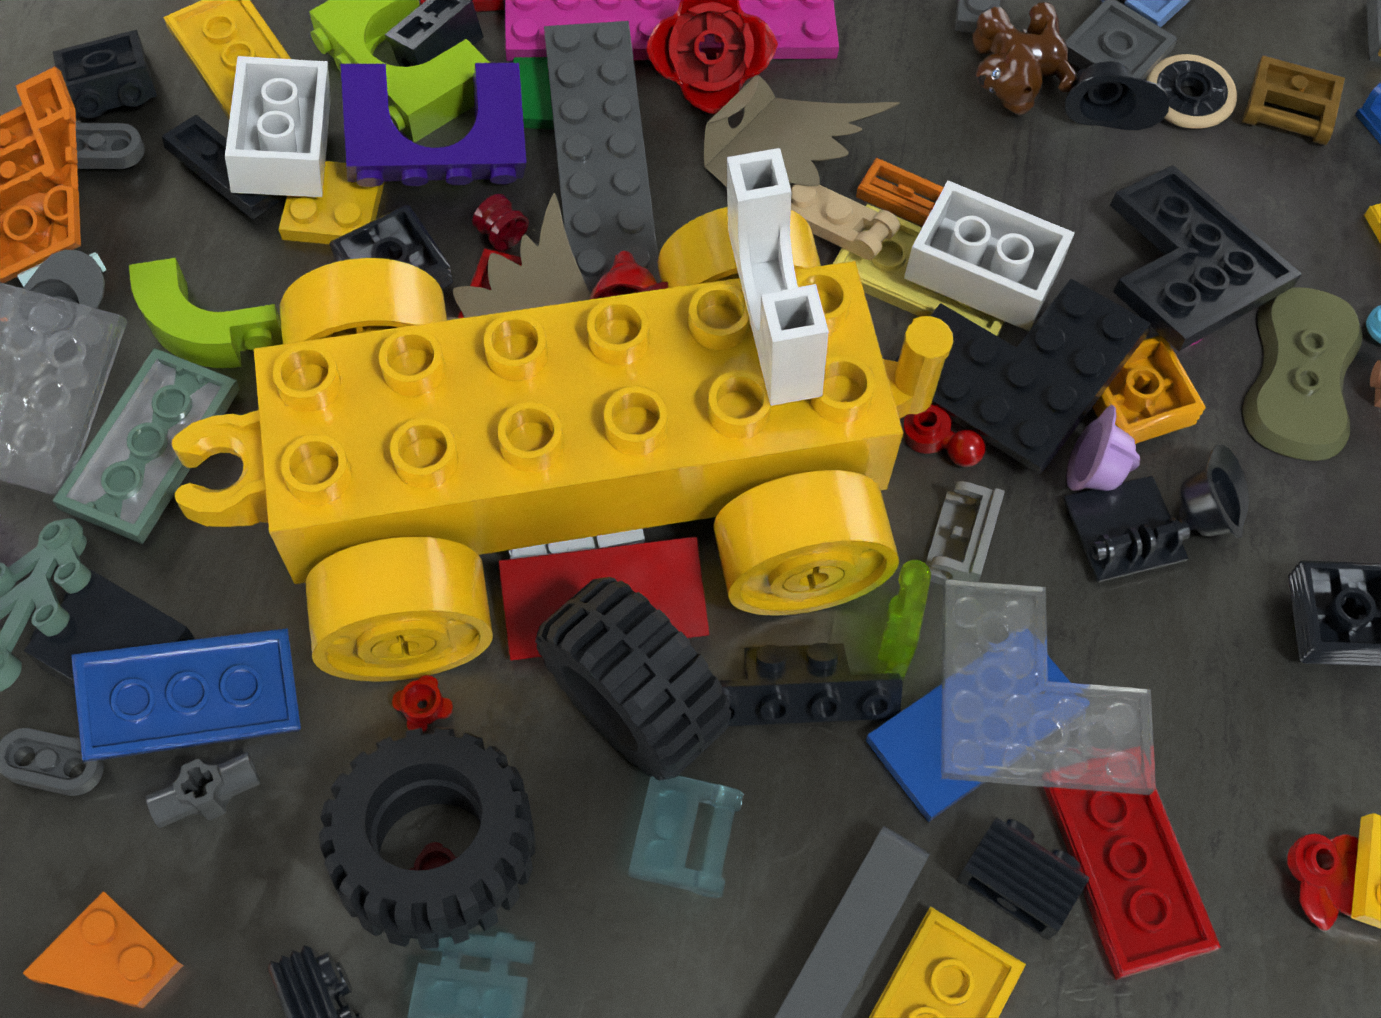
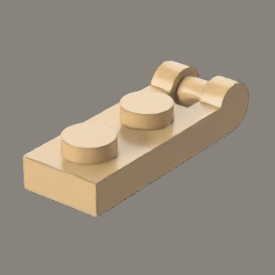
M792 183L790 186L792 192L791 210L800 214L808 222L813 234L864 259L872 260L882 249L881 242L884 239L892 238L900 228V222L897 217L887 210L877 212L821 185L805 186Z

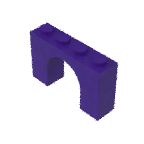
M475 63L473 90L476 122L471 131L462 140L453 145L440 148L418 145L404 137L395 127L388 107L386 64H340L348 182H357L358 185L363 187H376L382 185L384 181H402L404 185L421 186L427 184L428 180H446L451 185H465L475 179H490L495 184H509L517 179H523L526 168V149L519 63Z

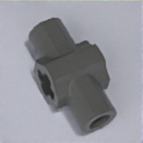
M248 752L219 765H207L200 759L186 763L181 766V773L172 785L149 794L145 798L153 821L161 828L191 814L202 815L208 821L226 813V806L234 795L261 784L255 765ZM208 783L206 785L207 794L199 797L202 794L201 786Z

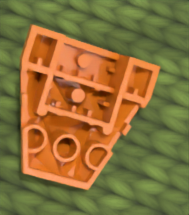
M55 66L16 85L22 105L0 116L1 285L16 278L17 274L44 262L54 253L65 249L74 250L81 246L76 111L62 73Z

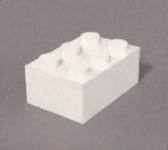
M237 57L225 150L231 193L322 197L331 103L328 61Z
M947 181L912 246L904 279L1030 331L1063 264L1075 232Z

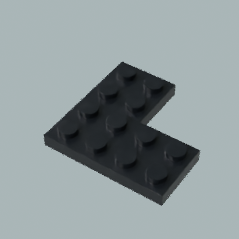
M1174 165L1116 192L1110 203V206L1126 222L1135 227L1159 251L1165 254L1159 259L1120 278L1113 292L1141 318L1150 322L1151 327L1177 351L1183 350L1293 288L1302 275L1301 272Z
M1071 278L1016 348L940 303L931 316L941 319L949 326L953 333V345L948 357L945 359L931 405L942 408L947 412L950 419L968 430L975 431L985 441L1041 475L1149 334L1151 323Z

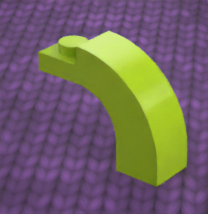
M176 258L129 265L131 290L146 323L157 341L175 356L205 367L236 368L241 367L240 351H254V348L283 344L281 320L275 304L226 312L203 310L189 302L187 282Z

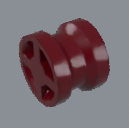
M496 194L481 203L473 215L472 224L481 234L489 235V242L498 251H505L515 246L522 239V236L527 232L529 220L520 211H513L512 203L503 194Z

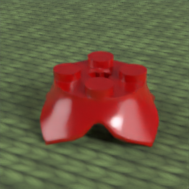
M681 0L676 13L661 20L654 27L648 39L646 50L656 71L664 78L676 82L680 86L684 97L693 106L706 113L716 114L742 89L747 79L759 75L768 67L775 55L778 42L768 24L758 16L746 14L741 9L739 0ZM704 36H712L713 42L721 45V52L714 54L715 60H708L706 53L699 51V43L705 42Z

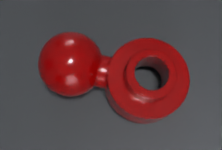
M930 405L922 413L907 414L905 417L904 439L907 445L914 451L931 454L945 448L952 462L961 467H972L978 464L984 457L985 443L983 438L972 430H961L956 433L951 431V419L942 408ZM931 422L935 425L931 427H924L921 425V423Z

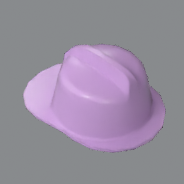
M1114 405L1107 407L1099 418L1091 422L1084 429L1071 452L1066 480L1067 486L1072 491H1079L1084 488L1101 491L1115 490L1122 484L1129 472L1135 470L1140 465V456L1136 452L1135 440L1127 432L1115 425L1116 408Z

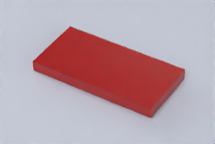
M697 537L499 561L510 661L542 657L537 650V643L535 642L539 626L590 581L605 577L615 578L617 582L623 581L630 585L634 592H640L649 600L652 606L657 610L660 609L670 619L672 625L687 638L709 636Z
M1140 747L1042 774L1040 780L1068 854L1080 863L1081 868L1079 871L1090 878L1084 887L1083 894L1116 980L1215 952L1221 948Z

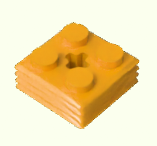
M1161 335L1143 340L1093 406L1099 418L1107 407L1114 405L1116 408L1115 425L1132 436L1135 444L1195 425L1200 415L1206 409L1170 343Z

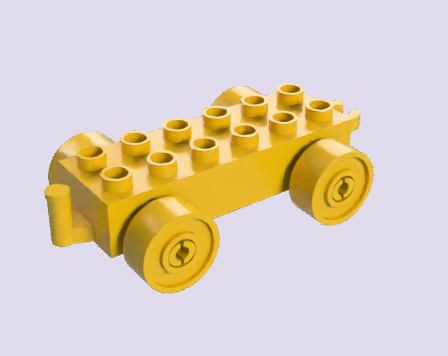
M728 207L708 212L691 220L668 238L659 253L657 263L660 281L668 282V288L453 320H447L444 296L440 285L422 269L404 262L381 258H359L338 261L306 273L293 282L285 291L280 302L283 344L254 348L259 410L244 415L232 413L211 416L191 423L172 439V447L181 464L187 468H197L207 458L218 453H231L238 456L244 464L243 472L238 481L230 487L221 490H210L192 483L184 484L176 490L175 500L187 519L204 526H252L259 522L269 524V533L294 584L306 583L313 662L320 670L349 680L382 682L419 678L453 669L483 653L492 642L493 633L483 564L479 556L481 554L716 517L714 532L728 598L733 606L744 612L770 616L818 611L849 602L871 592L886 582L899 565V557L881 490H887L903 436L900 418L907 414L922 413L930 407L945 359L948 357L953 345V333L949 326L941 319L933 316H920L913 319L912 323L908 326L898 362L883 359L856 261L821 266L810 225L800 214L791 210L790 238L797 285L802 287L816 284L829 331L823 396L770 406L728 233Z

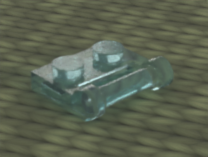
M652 776L648 786L628 876L690 890L706 897L721 898L725 886V879L721 877L732 822L734 813L741 810L744 794L735 788L682 776L666 780H656ZM699 802L710 804L714 807L701 871L685 868Z

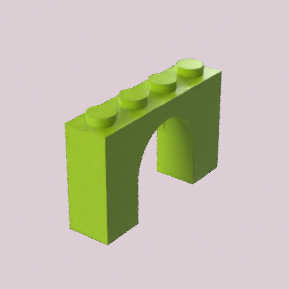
M328 0L309 11L314 28L310 32L312 40L322 54L329 53L334 58L340 72V64H386L373 56L375 49L386 39L385 34L420 6L419 0ZM465 39L432 60L420 65L399 67L386 64L388 107L395 127L415 143L474 107L473 75L475 63L490 62Z

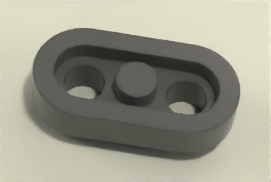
M76 123L78 169H125L134 166L142 159L145 147L139 132L133 126L125 123Z
M20 728L9 732L0 740V773L16 784L69 796H78L92 790L99 783L103 775V760L82 761L80 739L31 728ZM35 753V758L31 764L21 766V761L25 755ZM85 764L84 771L79 776L70 777V772L74 766Z

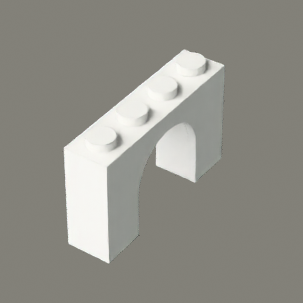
M780 148L727 157L728 233L770 406L823 396L829 333L816 284L802 287L797 285L790 238L792 192Z

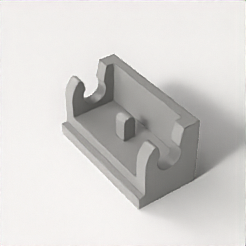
M957 481L954 492L947 491L921 579L973 594L982 574L1005 493L1004 490L997 488L993 490L973 483Z

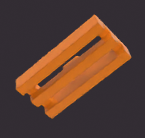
M876 158L858 186L856 197L923 227L935 203L914 194V192L937 201L944 187ZM876 176H879V177L884 178V179H886V180H888V181H890V182H893V183L897 184L898 187L895 186V185H893V184H891V183H888V182H886V181H884V180H882V179H879V178H877Z

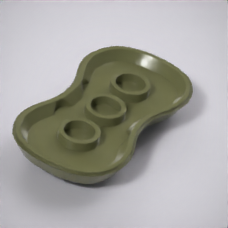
M1291 288L1262 304L1259 308L1257 324L1264 350V360L1261 372L1247 392L1243 402L1242 413L1244 423L1255 441L1273 452L1301 460H1327L1336 456L1345 447L1350 436V418L1343 397V381L1349 365L1361 347L1362 330L1355 310L1342 298L1311 288Z

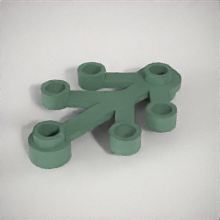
M67 518L49 523L40 532L37 547L9 567L0 563V620L10 613L0 632V692L10 687L20 675L22 662L11 652L35 607L37 609L32 615L31 622L46 636H54L60 633L69 622L70 615L60 606L50 581L53 572L55 571L54 581L70 594L82 590L91 578V571L81 563L79 558L86 547L87 539L83 534V527L74 519ZM33 571L27 579L14 587L18 580Z

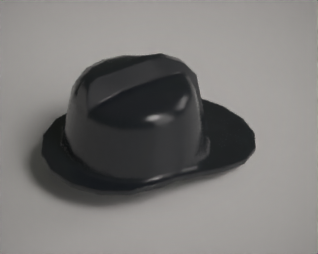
M1104 61L1091 65L1087 69L1079 70L1077 85L1070 90L1065 98V111L1070 119L1079 124L1122 130H1142L1153 127L1164 119L1169 112L1170 100L1166 91L1156 83L1132 77L1129 69L1119 62Z
M1216 445L1210 453L1207 465L1181 484L1182 504L1179 510V521L1185 520L1190 530L1196 529L1202 536L1212 537L1232 533L1236 538H1242L1243 525L1249 506L1248 486L1244 472L1232 451L1225 445Z

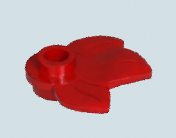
M1307 834L1298 838L1289 849L1287 856L1288 867L1292 875L1301 882L1299 900L1302 909L1307 917L1323 931H1327L1333 926L1339 912L1350 917L1352 916L1359 838L1342 834L1329 839L1321 834ZM1316 855H1317L1318 860H1319V865H1318V863H1317V861H1316Z

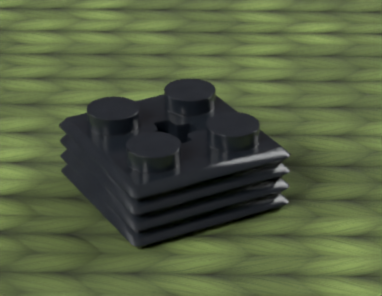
M409 205L392 211L330 242L335 262L359 258L396 260L427 272L438 282L441 289L453 283L450 264Z
M1300 561L1295 566V569L1288 574L1300 661L1306 664L1381 666V563Z
M303 945L301 952L292 950L290 958L282 955L279 963L270 961L268 971L286 1018H363L360 1013L354 1014L351 1006L346 1004L344 996L352 993V988L342 964L339 961L335 963L329 952L319 955L311 947Z

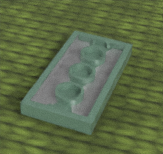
M154 348L53 499V503L63 512L143 544L190 468L181 464L172 447V439L193 422L211 416L224 415L240 391L237 381Z

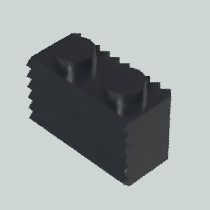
M996 817L957 880L961 884L966 885L970 890L975 891L979 896L984 897L988 902L993 903L997 908L1002 909L1006 914L1011 915L1015 920L1022 922L1024 926L1031 928L1033 932L1040 934L1043 939L1050 940L1062 927L1090 878L1079 871L1081 868L1080 863L1068 853L1058 849H1053L1050 852L1034 842L1035 836L1033 832L1022 823L1012 819H1007L1004 822Z

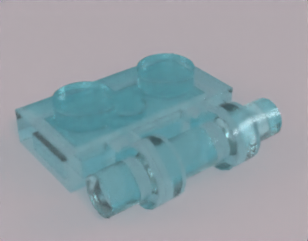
M497 932L496 937L469 933V940L455 945L452 936L439 939L438 948L424 950L443 952L440 966L418 963L407 1018H523L529 981L528 978L510 976L508 971L511 962L532 964L535 942L515 940L514 934ZM463 955L491 959L489 973L459 969Z

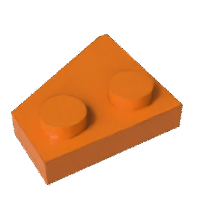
M103 891L23 974L37 983H46L70 989L77 993L97 998L103 997L143 1009L184 965L111 896Z

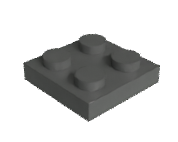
M1105 0L1065 42L1068 48V61L1081 69H1087L1089 66L1099 62L1114 61L1127 67L1132 77L1145 80L1152 69L1174 49L1178 38L1117 0Z

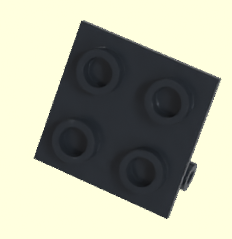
M1153 475L1122 482L1115 490L1101 491L1093 489L1064 496L1063 498L1097 583L1188 561L1189 559L1182 544L1183 540L1190 537L1189 526L1185 520L1178 521L1174 517L1171 518Z

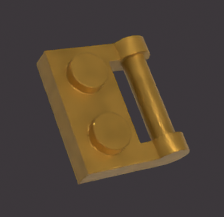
M1262 55L1256 68L1242 122L1254 126L1257 122L1313 137V142L1327 145L1334 130L1345 78ZM1264 101L1320 117L1319 120L1275 109L1265 106Z

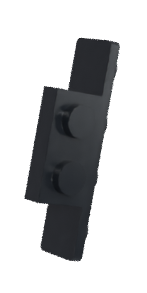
M815 643L813 645L795 646L766 645L763 647L744 648L746 679L719 681L723 687L722 693L728 697L730 703L731 717L728 726L891 719L901 711L903 686L901 675L899 673L850 675L844 643Z

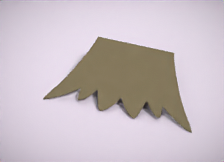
M756 75L707 122L704 137V168L727 188V157L780 148L789 183L818 186L820 184V177L812 160L836 159L849 154L848 150L834 140L832 136H844L862 131L861 127L849 122L884 112L897 106L900 102L826 103L775 98L766 81ZM744 108V116L741 123L737 127L731 128L728 123V117Z
M553 193L545 212L539 246L527 235L522 236L520 246L521 266L504 256L491 253L488 260V277L491 290L473 286L453 288L454 298L465 318L589 300L591 294L573 256L563 225L556 193ZM447 317V320L460 319V318Z

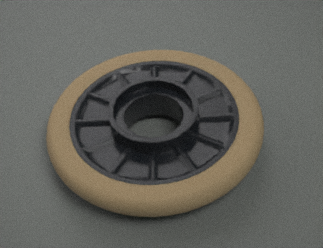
M1180 54L1161 60L1146 78L1147 81L1156 83L1166 91L1170 103L1169 112L1164 119L1180 127L1203 129L1215 126L1226 120L1236 106L1237 90L1231 76L1220 65L1201 56ZM1181 87H1195L1199 90L1201 96H1188L1181 90Z

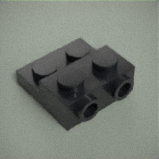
M137 29L53 51L55 67L62 73L75 107L76 118H95L101 116L109 109L123 105L135 107L144 104L149 98L157 97L153 78L146 62Z

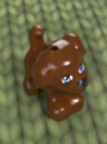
M1038 3L1029 11L1031 22L1028 29H1023L1022 32L1014 28L1007 12L1003 8L993 7L979 16L977 29L972 36L977 52L980 54L995 53L979 63L975 75L977 83L1002 100V105L1017 115H1025L1034 107V99L1042 85V76L1050 77L1055 75L1060 80L1058 89L1061 92L1068 93L1077 85L1075 70L1068 62L1066 42L1059 34V18L1055 7L1050 3Z

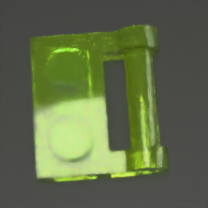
M920 560L907 561L900 570L898 576L900 589L898 595L891 599L887 608L888 622L886 631L884 630L877 658V660L886 662L884 673H899L902 682L917 648L931 579L929 567Z

